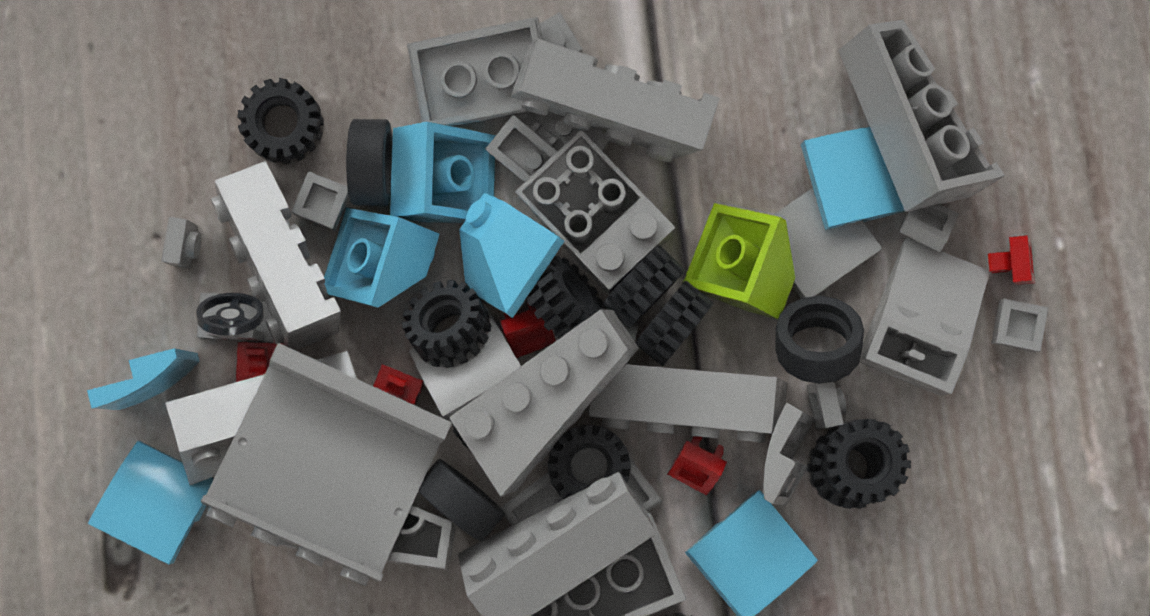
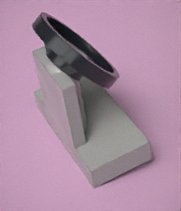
M200 293V304L196 310L198 338L274 343L265 319L271 317L265 301L260 302L257 298L244 293Z

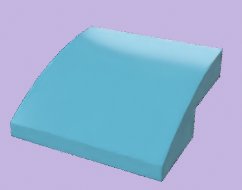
M870 127L804 140L801 143L825 230L862 220L867 222L905 212Z
M174 348L129 360L133 379L87 390L91 409L121 410L151 399L186 376L200 362L198 353Z
M137 441L104 492L88 524L168 565L173 564L194 522L200 520L206 508L201 503V500L207 494L214 478L211 477L189 485L183 462L141 441Z
M760 490L751 494L723 521L715 524L685 552L736 616H755L818 561L774 506L764 499V494Z

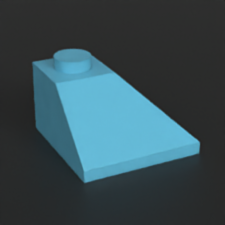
M484 193L480 200L471 205L467 211L466 220L459 229L465 283L468 284L470 289H474L480 299L513 318L564 243V240L508 203Z
M346 208L324 276V284L328 295L377 308L427 276L430 263L435 256V247L440 234L399 217Z

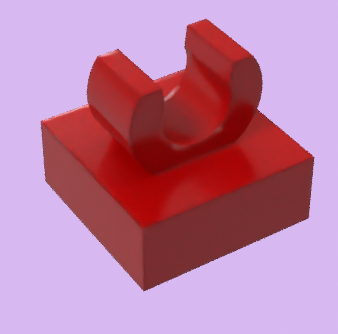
M1028 235L1009 237L1010 252L988 254L989 272L992 274L1012 272L1013 283L1016 285L1035 284L1032 244Z
M528 302V311L517 314L513 318L504 313L505 319L500 321L510 348L516 358L543 349L556 342L552 329L548 331L544 327L545 321L542 318L537 319L534 314L536 311L535 307L529 306Z
M238 342L236 382L264 375L269 367L270 359L277 344Z
M382 364L373 386L416 406L425 383L421 379Z
M694 436L690 442H685L675 457L667 475L708 495L721 477L727 461L721 459L724 454V446L719 444L711 454L699 447L702 437Z

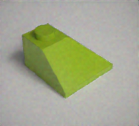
M714 203L684 281H688L704 295L745 311L778 320L795 281L786 220L774 215Z

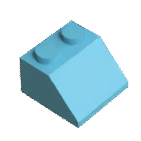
M422 122L393 128L390 216L419 222L464 223L467 211L473 203L480 200L484 193L494 196L495 157L486 151L485 148L496 135L432 122Z

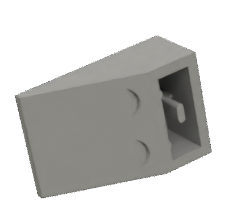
M582 130L515 191L544 226L564 240L562 246L608 295L614 291L657 246H663L675 233L676 227Z
M905 237L864 339L859 363L934 394H952L970 349L990 273L989 270L945 252H938Z

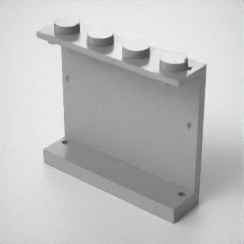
M278 343L270 359L269 367L201 503L210 507L206 516L230 527L234 526L236 520L253 526L255 528L251 536L275 547H278L281 539L299 547L296 553L297 557L320 567L323 566L325 559L343 567L340 576L355 583L366 586L369 579L379 582L382 580L384 575L382 574L383 568L440 443L445 440L452 422Z

